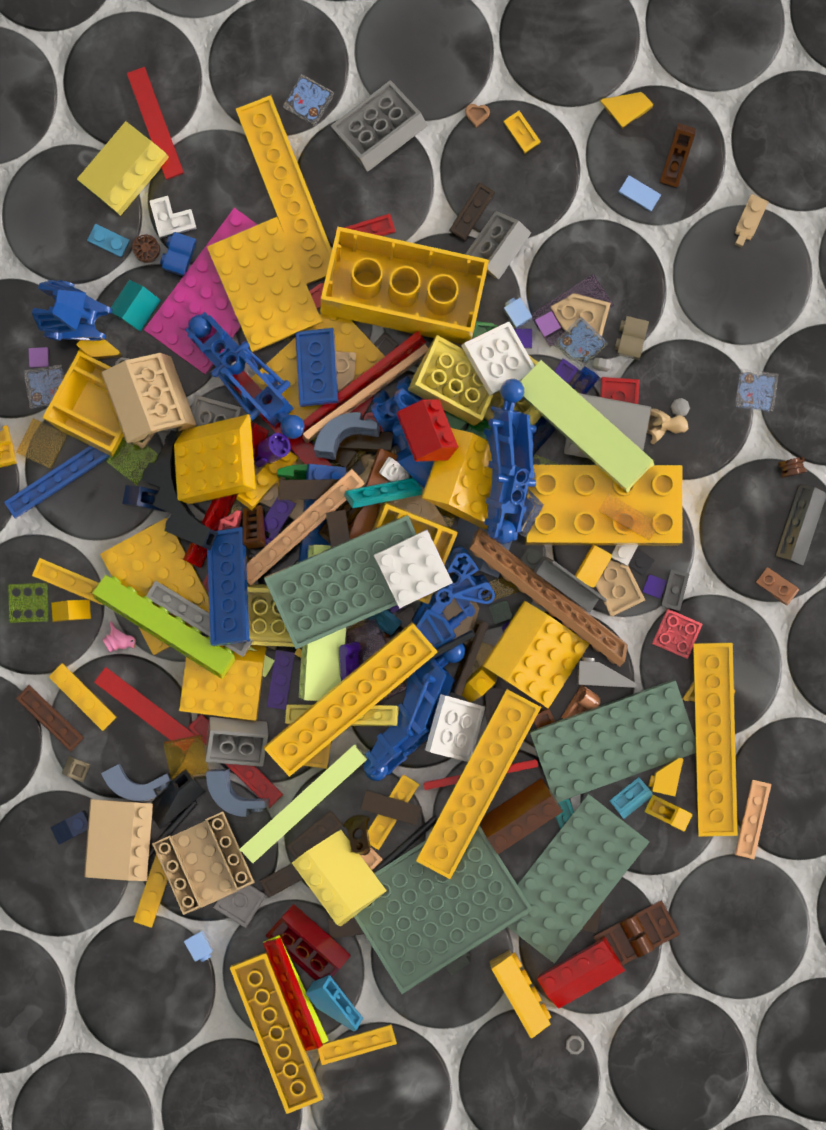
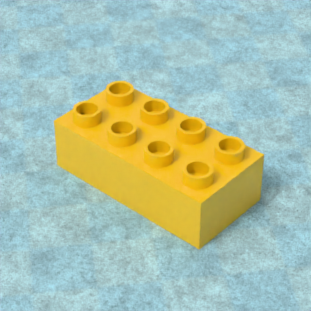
M337 227L321 296L320 313L413 334L418 331L422 336L435 338L438 335L449 342L464 344L472 340L489 260Z
M533 465L535 475L532 479H535L537 483L535 487L528 486L527 491L530 494V498H535L542 506L539 512L536 513L534 521L531 522L532 525L525 533V545L678 546L682 544V465H654L650 467L630 488L628 493L597 465Z

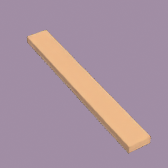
M423 345L304 432L302 437L306 443L312 441L330 420L339 415L350 413L420 362L426 355L428 347Z
M353 469L348 471L247 562V583L250 586L326 519L327 512H334L347 500L344 496L345 491L360 488L365 484Z

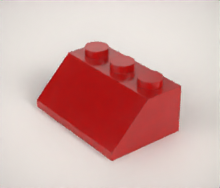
M439 399L421 400L396 413L415 461H448L457 450V442Z

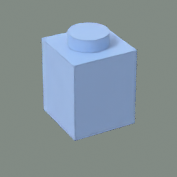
M512 298L505 303L506 307H504L503 311L515 329L532 320V315L521 298L517 300Z
M203 930L184 941L195 962L199 959L203 962L211 957L210 953L213 952V948Z

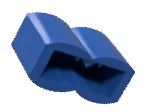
M176 232L172 236L169 235L166 246L169 247L166 254L163 253L160 264L163 265L162 269L185 276L197 240Z

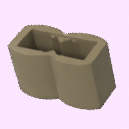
M629 316L626 317V320L621 321L619 331L622 332L621 339L617 338L615 350H618L617 355L636 360L640 359L649 321Z

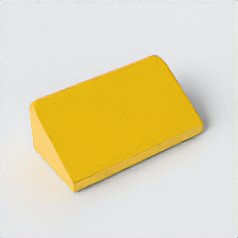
M593 544L575 576L588 586L594 588L612 558V554Z

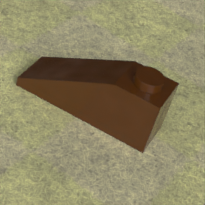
M678 123L660 179L661 183L678 188L695 137L696 128Z

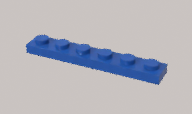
M89 446L4 503L16 519L111 456Z

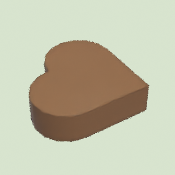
M469 104L465 109V115L477 128L488 119L490 110L486 105L477 106Z

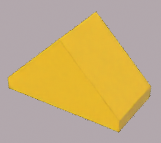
M67 600L51 603L53 622L91 619L90 600Z

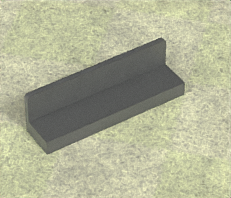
M799 484L776 557L804 565L826 499L825 492L816 487Z
M544 555L533 570L534 573L588 612L592 611L599 599L604 602L607 601L606 598L568 570Z

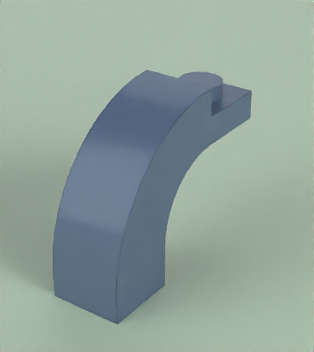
M358 412L346 413L333 418L321 429L317 436L314 447L316 457L335 460L339 444L350 435L362 434L379 437L380 427L378 422L372 419L363 420L361 413Z
M121 764L101 773L106 784L113 792L133 801H144L157 797L158 794L155 789L158 788L160 791L168 787V782L172 780L168 773L148 784H137L127 777Z
M211 769L206 771L208 790L217 805L226 812L236 816L247 817L251 814V809L252 812L264 811L263 808L269 806V798L247 799L239 796L231 786L230 769Z

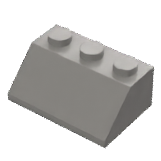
M495 211L465 255L488 259L489 263L486 274L500 279L531 232L520 221Z
M210 717L205 762L263 766L265 757L264 746L268 740L267 722Z

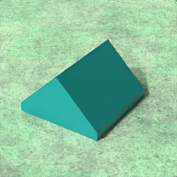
M129 280L111 306V309H113L112 314L141 332L161 300L142 285Z

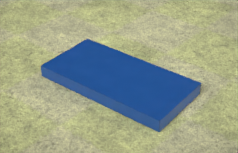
M334 328L296 332L299 405L304 407L339 403Z

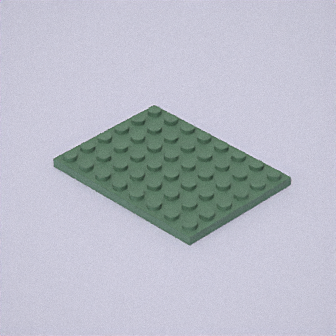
M480 825L451 879L416 861L426 842L425 840L374 873L387 891L354 916L402 995L533 911L510 872L488 841Z

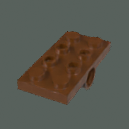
M660 900L593 937L596 942L606 937L619 961L624 965L635 958L650 953L656 947L680 934L663 901Z

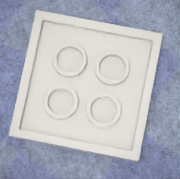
M510 322L461 345L489 396L499 392L502 384L507 379L521 381L535 367Z
M427 529L374 555L399 608L453 583Z
M440 694L425 751L468 762L475 748L486 707Z

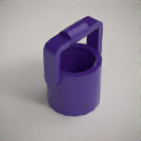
M275 433L262 440L258 445V455L254 465L260 468L266 463H274L285 457L291 449L289 439L282 433Z

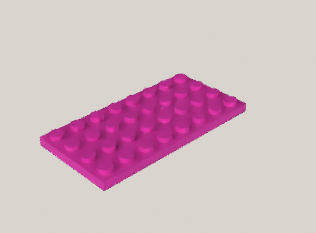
M236 208L231 211L185 273V276L182 277L144 329V331L205 375L214 364L187 336L188 333L185 329L188 327L191 317L203 314L204 312L208 316L211 315L232 339L241 328L207 246L258 225ZM212 326L208 336L198 339L204 344L217 330Z

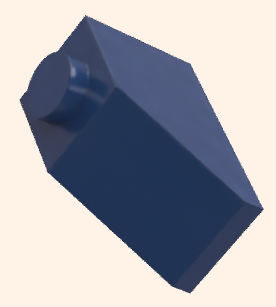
M125 486L122 504L166 512L153 506L155 495L159 492L158 490L141 486Z
M86 810L50 827L58 844L88 831L89 816Z

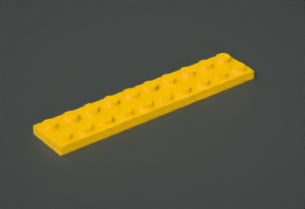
M271 95L236 108L281 227L306 285L326 278L332 249Z
M411 622L264 746L265 751L290 777L438 653V651L415 624Z
M693 643L698 836H737L733 643Z
M506 689L417 857V862L451 879L539 713L540 706Z

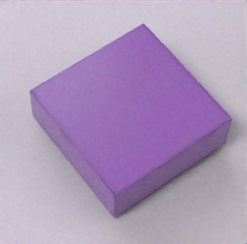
M552 311L535 320L543 337L561 329Z
M29 348V367H49V348Z

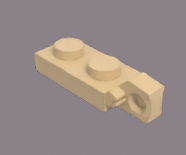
M753 194L750 195L735 229V234L739 235L735 243L736 246L742 248L745 240H751L769 201Z

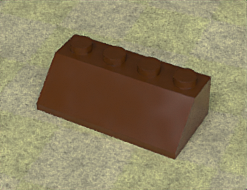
M540 778L484 815L480 826L496 853L500 854L562 813L563 809L544 780Z

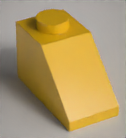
M80 340L76 344L80 348L78 351L94 359L120 358L122 356L106 340Z
M482 664L468 678L462 696L470 703L475 701L496 683L497 676Z
M683 758L675 759L657 770L654 776H650L649 787H651V791L671 796L676 795Z
M652 795L644 811L684 832L693 815L655 795Z

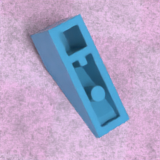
M328 975L312 982L306 995L316 1008L350 1030L356 1031L363 1017L332 977Z

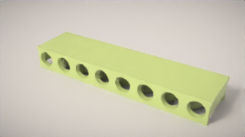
M542 360L520 381L525 388L523 399L627 493L650 467L654 466L653 460Z
M309 545L308 558L330 549L331 546ZM346 628L302 646L299 698L319 701L341 682L339 648L345 644Z
M354 744L239 849L240 852L242 851L254 863L364 763L367 757Z

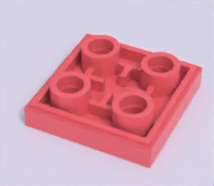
M667 609L652 644L688 659L693 643H695L703 624Z

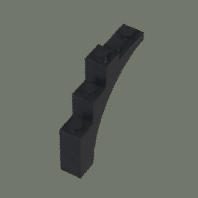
M170 430L165 438L162 451L157 456L156 465L149 462L143 471L142 480L160 488L159 492L155 495L153 506L171 513V516L166 521L164 531L211 550L218 532L205 526L195 517L187 504L179 501L177 498L174 443L180 436V433Z

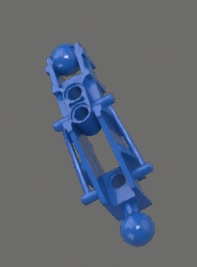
M204 312L203 314L191 317L188 327L185 329L188 333L187 336L216 366L211 371V375L215 378L218 376L244 411L250 415L251 422L262 413L274 427L281 422V432L287 438L296 439L300 437L304 432V422L297 415H289L294 408L281 395L291 386V383L288 380L283 381L248 349L250 346L247 341H244L239 346L211 315L208 316ZM213 326L217 332L203 344L198 338L208 336ZM256 362L259 363L262 366V368L269 374H262L257 369L258 366ZM245 363L267 385L254 399L232 376L233 374L242 373ZM229 384L240 389L242 399Z
M507 379L502 384L500 394L504 399L503 408L491 407V410L494 411L493 419L489 420L491 429L485 428L484 430L492 457L488 467L493 470L490 498H486L488 519L485 518L484 524L488 525L489 537L494 538L500 544L515 541L518 532L522 531L523 515L527 509L524 506L528 486L535 487L537 483L535 479H532L535 475L533 468V433L536 432L537 428L535 425H530V415L514 410L515 402L523 398L525 389L523 384L517 379ZM505 513H507V520H504Z
M463 643L441 654L439 657L424 663L407 678L404 702L397 705L400 711L398 714V725L390 726L383 734L380 733L376 736L378 740L372 751H368L365 754L367 760L364 764V771L370 780L380 781L386 775H390L399 764L407 759L408 755L413 753L428 739L440 694L449 696L455 682L445 666L448 663H457L465 656Z

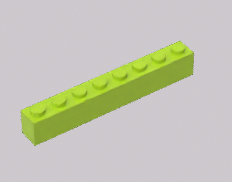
M105 574L92 593L95 600L223 679L235 661L232 650L225 646L223 648L212 646L209 636L207 638L204 637L197 628L193 626L190 628L185 625V621L180 617H172L164 607H156L148 597L143 596L142 598L136 594L137 591L132 587L127 586L126 588L121 585L119 579L114 576L110 578Z

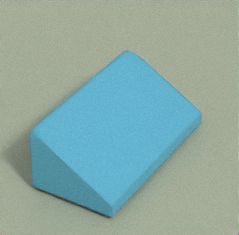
M638 777L609 800V802L621 817L625 819L650 799L653 794Z

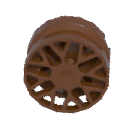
M140 235L133 242V253L143 263H152L160 255V245L151 235Z
M804 457L778 462V468H781L782 472L781 478L807 472L803 464L805 462Z

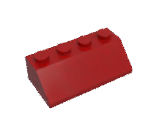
M604 937L541 973L537 980L547 997L559 1009L621 974L625 969L608 940Z

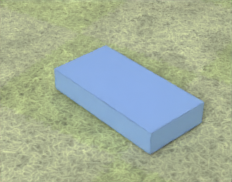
M631 176L627 177L618 192L650 212L661 194Z

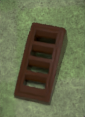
M261 505L255 506L252 510L248 507L243 508V545L248 549L266 546L263 509ZM257 514V517L249 518V515Z

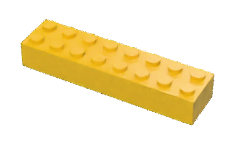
M267 952L231 965V973L286 1114L323 1100L324 1095Z

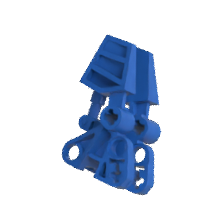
M49 280L39 283L38 289L56 300L54 307L49 306V310L33 308L32 311L38 329L45 331L44 337L61 341V339L101 341L106 339V335L95 328V321L100 316L112 314L113 309L87 296L86 292L75 288L73 283L62 280Z
M406 376L398 381L396 387L398 391L395 392L392 398H390L385 390L376 393L372 400L374 404L371 405V410L375 419L382 427L383 432H393V446L398 445L401 451L396 454L398 455L397 462L425 489L434 461L414 460L396 414L398 411L422 400L421 397L408 391L412 380Z
M461 545L451 549L444 565L445 568L448 567L446 569L448 574L455 572L450 576L453 583L433 592L429 604L420 602L411 620L435 649L455 638L454 629L467 616L471 617L475 614V609L470 601L489 604L495 598V592L484 574L472 575L479 568L466 548ZM484 590H488L486 594H481ZM492 593V596H491L490 599H488V600H483V599H482V598H487V597H489V595ZM455 598L463 611L447 620L443 610Z

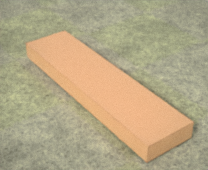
M756 780L751 781L735 855L750 859L755 858L771 788L769 783Z

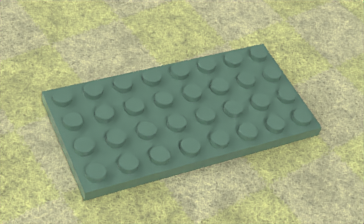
M408 514L264 577L295 649L398 605L374 555L416 535Z
M675 679L529 731L549 789L558 802L664 765L677 758H683L696 753V739Z
M588 794L517 884L533 911L508 926V928L555 963L645 849L649 841Z

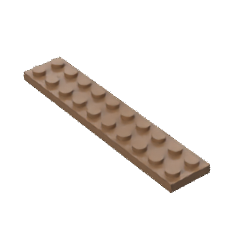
M479 528L474 533L470 550L476 557L482 558L491 569H496L505 580L515 584L520 592L529 595L537 605H542L551 616H556L566 628H571L575 631L580 639L589 642L597 652L603 653L611 663L617 664L620 667L625 662L627 643L566 595L534 573L529 566L493 538H490L482 529Z

